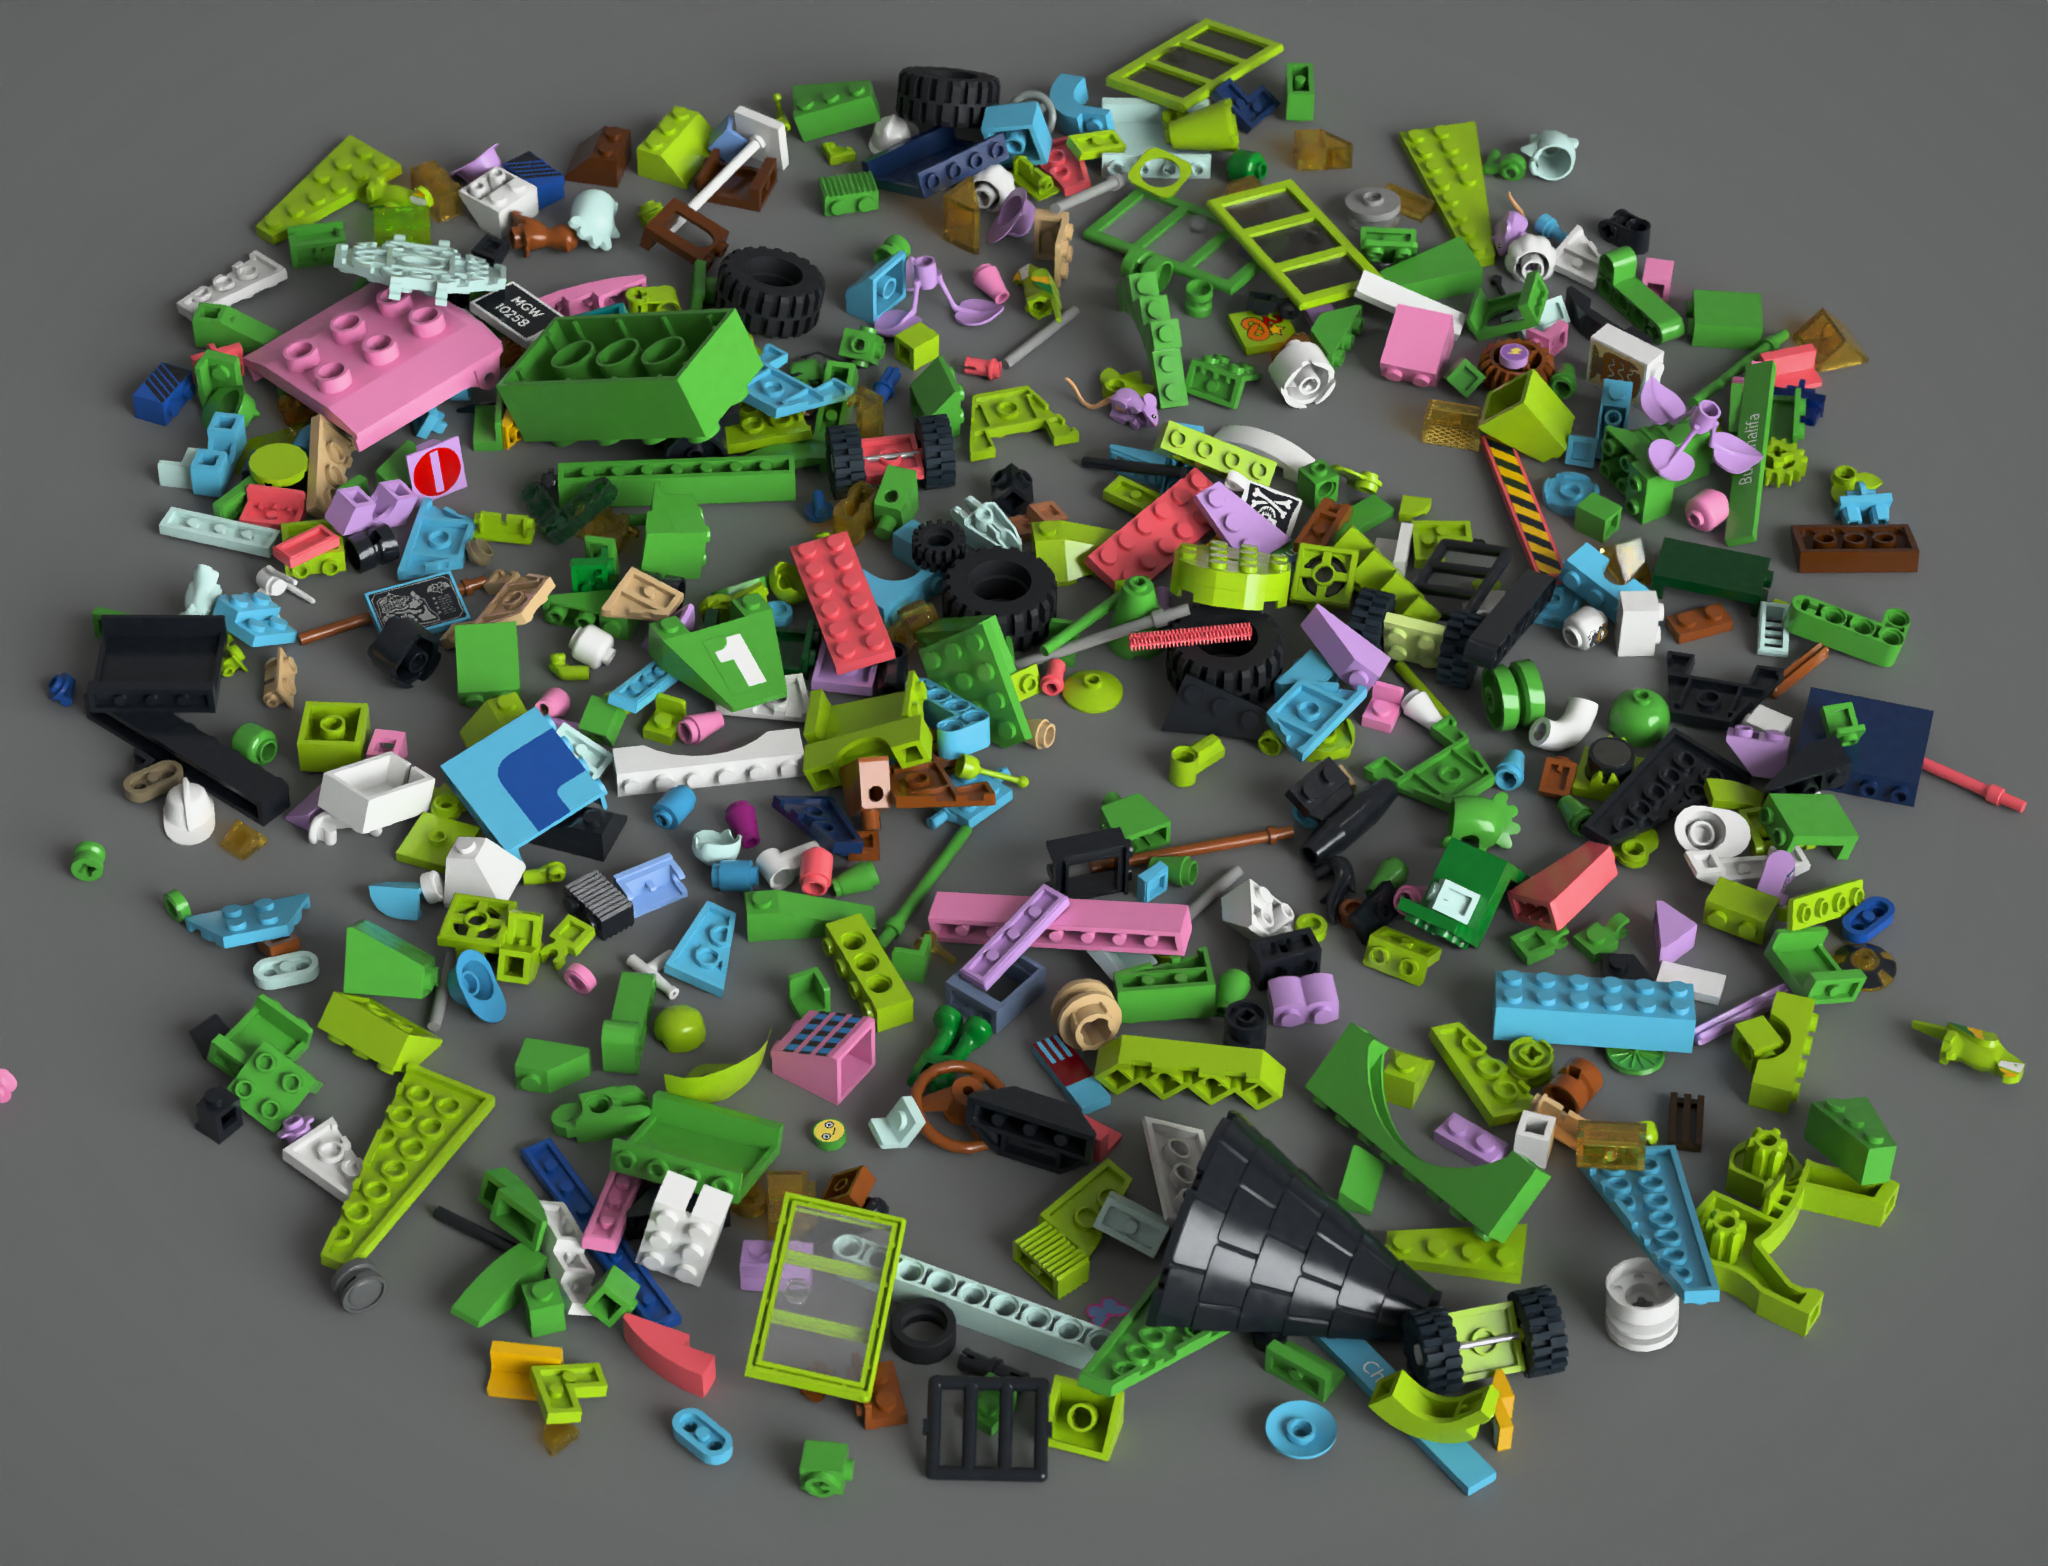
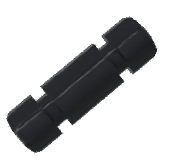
M549 468L547 473H542L540 480L541 484H546L545 490L551 491L552 485H558V475L554 474L553 468Z

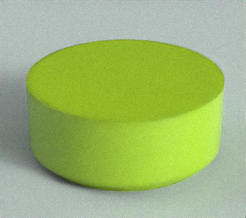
M1306 913L1296 919L1295 930L1310 927L1318 943L1325 939L1327 935V922L1322 916L1315 913Z

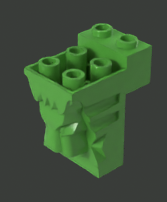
M1690 417L1675 426L1667 422L1663 425L1653 424L1650 427L1645 425L1639 429L1632 430L1617 428L1611 425L1605 427L1599 472L1626 497L1624 509L1641 525L1670 514L1674 488L1709 475L1713 451L1709 447L1710 431L1703 434L1696 433L1683 450L1695 461L1693 472L1684 480L1670 481L1661 477L1658 472L1654 471L1647 457V450L1650 444L1657 439L1669 440L1679 447L1691 431L1689 426Z

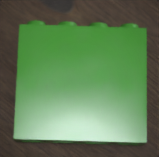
M657 1090L653 1095L650 1116L627 1141L618 1138L613 1139L609 1170L659 1184L663 1183L667 1171L670 1170L697 1181L693 1193L700 1194L703 1185L706 1184L732 1194L731 1203L738 1205L780 1154L784 1123Z

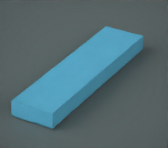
M653 660L609 693L607 703L636 714L654 700L658 693H663L676 683L678 679L662 670Z

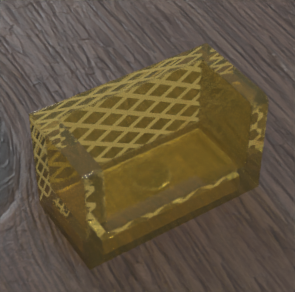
M1429 399L1423 421L1422 443L1479 452L1481 436L1484 434L1478 427L1483 407Z

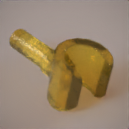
M926 930L921 934L922 938L924 934L931 935L932 952L937 953L952 965L957 962L958 958L937 943L938 938L935 932ZM917 939L914 942L915 949H920L922 939Z

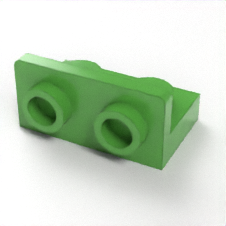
M207 349L203 356L195 362L193 373L197 380V396L200 398L201 409H204L208 399L217 390L243 385L238 356Z

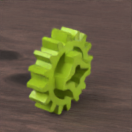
M1771 437L1767 445L1763 479L1764 486L1775 484L1776 488H1780V484L1784 483L1790 487L1792 480L1799 483L1801 476L1806 474L1808 456H1804L1805 450L1796 449L1797 443L1795 442L1790 445L1787 444L1786 438L1780 441L1776 440L1775 437Z

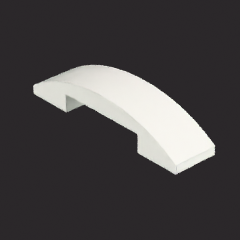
M1241 425L1224 426L1214 436V438L1278 462L1277 466L1284 468L1283 478L1297 483L1298 468L1316 461L1292 442L1274 433L1255 427Z
M1773 845L1769 847L1767 855L1718 858L1714 849L1685 851L1684 858L1695 877L1705 883L1715 885L1721 876L1748 887H1758L1769 855L1777 851V849ZM1795 846L1791 855L1795 860V876L1808 871L1811 864L1800 846Z

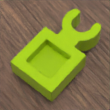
M568 914L549 935L551 944L541 949L539 953L541 962L545 963L548 958L556 956L553 960L554 969L560 970L566 963L565 957L568 953L577 957L596 936L594 927Z

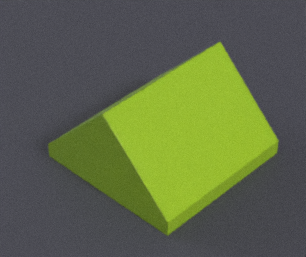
M1055 1374L1049 1397V1421L1052 1422V1438H1048V1446L1108 1462L1123 1425L1125 1391H1121L1112 1397L1098 1395L1089 1389L1078 1386V1379Z

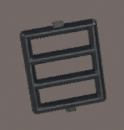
M1474 538L1472 542L1442 539L1412 584L1423 595L1469 601L1463 611L1477 613L1512 559L1514 550L1508 546L1486 544L1483 539ZM1448 551L1498 557L1491 568L1442 562ZM1433 573L1484 579L1477 590L1427 583ZM1436 608L1441 613V618L1438 621L1448 622L1454 610Z
M931 1376L928 1380L927 1419H923V1436H926V1477L930 1480L1044 1482L1048 1477V1438H1052V1422L1049 1421V1381L1041 1377ZM942 1390H964L961 1466H940ZM978 1390L999 1391L997 1467L976 1466ZM1014 1391L1035 1392L1033 1468L1012 1467Z

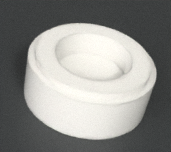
M435 870L422 873L420 885L426 901L429 904L443 901L444 883L440 874Z

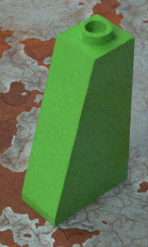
M1461 236L1379 271L1384 279L1435 301L1475 292L1477 286H1482L1483 268Z

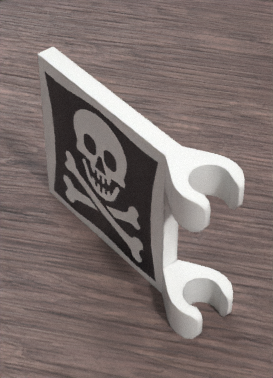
M1230 471L1224 485L1231 491L1243 492L1241 497L1243 501L1291 537L1303 500L1248 480L1236 471Z

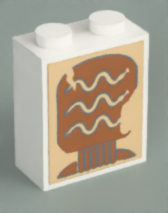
M1607 323L1591 336L1586 382L1602 390L1604 379L1633 382L1631 405L1640 409V393L1648 379L1654 376L1660 383L1664 370V351Z

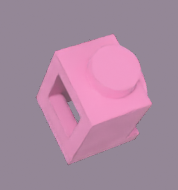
M375 729L366 753L367 759L389 751L403 759H407L406 732ZM383 743L395 744L394 749L384 748Z

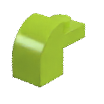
M515 909L509 911L506 944L499 948L496 980L529 985L535 979L541 963L539 953L544 946V943L541 942L543 913Z

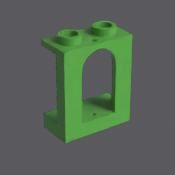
M1538 270L1527 273L1522 291L1488 299L1482 287H1476L1474 297L1471 300L1470 310L1466 317V325L1468 330L1473 332L1478 342L1539 326L1549 291ZM1518 308L1523 317L1522 319L1504 324L1487 326L1488 321L1493 316L1508 310Z

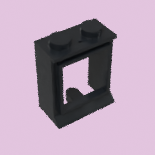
M1120 827L1046 841V847L1053 863L1046 865L1050 881L1045 882V884L1064 894L1069 899H1088L1124 892V895L1128 894V881L1132 880L1129 858L1133 857V847L1131 840L1125 839ZM1114 857V869L1069 877V866Z

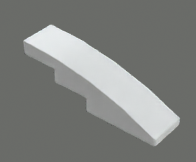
M539 1200L548 1220L541 1250L544 1255L548 1256L546 1267L550 1277H556L564 1301V1308L567 1314L594 1316L583 1307L592 1289L591 1284L596 1274L584 1255L585 1249L581 1248L583 1233L564 1202Z

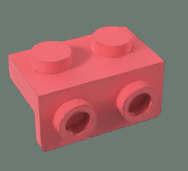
M248 484L246 488L248 501L239 518L240 522L281 530V523L305 521L308 513L306 511V495L304 491Z

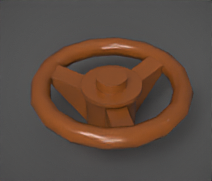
M948 1060L931 1065L917 1076L910 1090V1096H913L926 1121L920 1132L932 1144L952 1153L970 1155L991 1149L980 1139L974 1129L970 1130L975 1140L970 1142L953 1140L939 1133L927 1121L924 1112L942 1111L944 1117L952 1124L966 1126L965 1116L969 1094L984 1091L983 1083L991 1090L1005 1088V1085L990 1070L974 1062ZM952 1072L971 1075L970 1077H960L954 1081L952 1086L923 1096L928 1084L939 1075Z

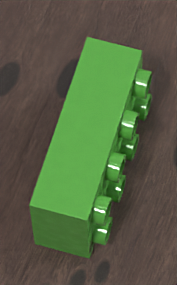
M736 308L554 317L499 381L496 388L525 442H552L555 447H565L576 441L596 440L600 446H609L622 439H641L644 444L652 445L667 438H687L690 443L696 444L707 441L720 430L719 420L731 406L740 403L749 394L748 384L764 365Z

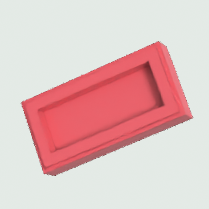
M320 524L272 547L273 556L292 569L340 546L339 536Z

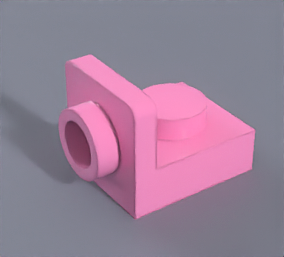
M1559 319L1552 326L1547 327L1544 332L1535 328H1528L1525 341L1531 339L1532 343H1541V347L1549 348V354L1554 357L1567 346L1569 323Z
M1376 681L1373 685L1372 698L1362 716L1361 726L1391 734L1402 712L1401 702L1404 697V689L1399 686Z

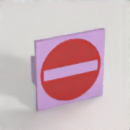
M458 435L444 441L436 439L416 445V452L405 456L411 490L418 496L415 507L421 505L423 497H428L433 501L467 487Z

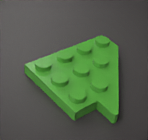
M990 621L981 623L918 650L928 679L989 713L990 741L1005 749L1033 738Z

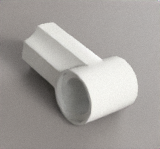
M814 840L783 852L776 848H770L763 851L757 857L755 865L759 867V872L772 889L782 890L793 882L795 876L800 875L802 853L812 847L820 846Z

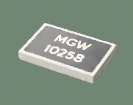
M514 281L507 283L505 289H501L498 292H489L470 302L471 312L526 350L554 317L563 316Z

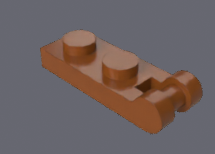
M1324 497L1294 541L1293 551L1298 552L1299 543L1330 546L1344 523L1350 520L1353 506L1346 503L1339 505L1334 503L1333 499Z

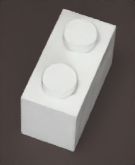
M1656 591L1619 592L1614 629L1617 657L1654 656L1655 644H1660L1661 630L1658 622L1664 619L1663 603H1658Z

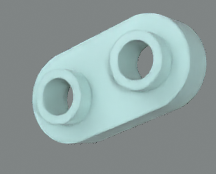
M297 951L264 958L258 961L253 968L255 984L264 990H275L310 982L319 975L320 971L318 957L310 951Z

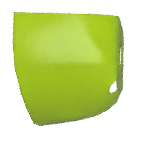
M769 1035L767 1041L758 1052L737 1064L699 1065L692 1069L685 1078L664 1074L666 1091L709 1104L731 1097L746 1086L760 1068Z

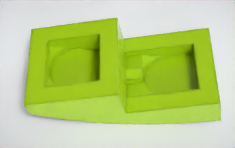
M1706 778L1703 788L1710 807L1735 809V812L1738 813L1739 809L1761 806L1762 793L1753 787L1725 779Z

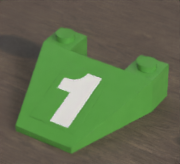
M758 592L731 600L730 621L690 632L677 616L649 623L648 653L659 667L733 713L787 697V687L773 611Z

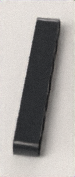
M1528 569L1525 570L1471 634L1464 649L1463 662L1492 671L1495 670L1551 601L1555 591L1556 578Z

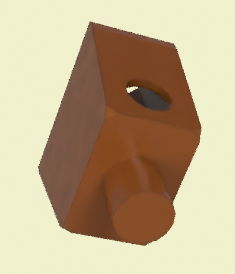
M888 756L857 758L839 768L847 814L849 816L861 815L863 831L881 830L880 813L891 808L892 804Z

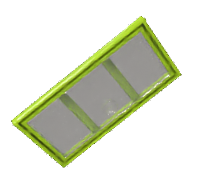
M785 1192L744 1376L869 1403L874 1387L907 1223L906 1219Z

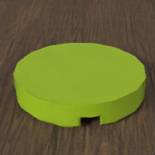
M289 443L265 445L257 449L250 456L248 463L252 479L264 486L265 483L279 488L291 486L301 481L305 477L304 473L308 472L306 453L300 447Z

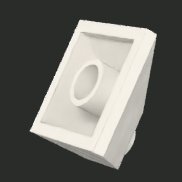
M458 837L446 857L443 901L445 908H449L454 893L509 900L526 869L525 863L488 838Z

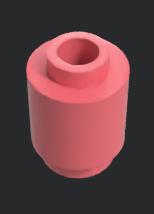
M812 847L802 853L799 884L802 886V891L807 895L822 896L831 886L833 855L826 849Z

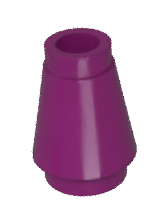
M744 800L730 804L726 809L725 821L736 837L738 834L742 836L741 844L743 848L750 849L760 843L755 808Z

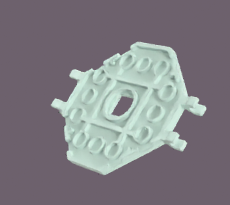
M394 234V240H388L380 247H377L376 242H359L351 249H348V244H336L333 267L338 268L339 271L344 273H353L367 278L369 282L390 286L388 299L400 300L401 292L412 293L413 289L424 291L425 295L436 297L435 305L447 306V296L451 293L498 292L501 289H505L506 266L494 264L493 268L489 267L486 259L471 254H466V257L463 258L458 253V250L450 248V241L439 239V245L435 246L405 242L406 235Z

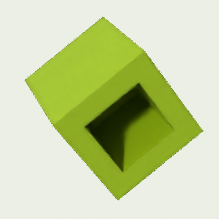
M918 322L894 335L895 359L911 370H917L939 357V334L922 322Z

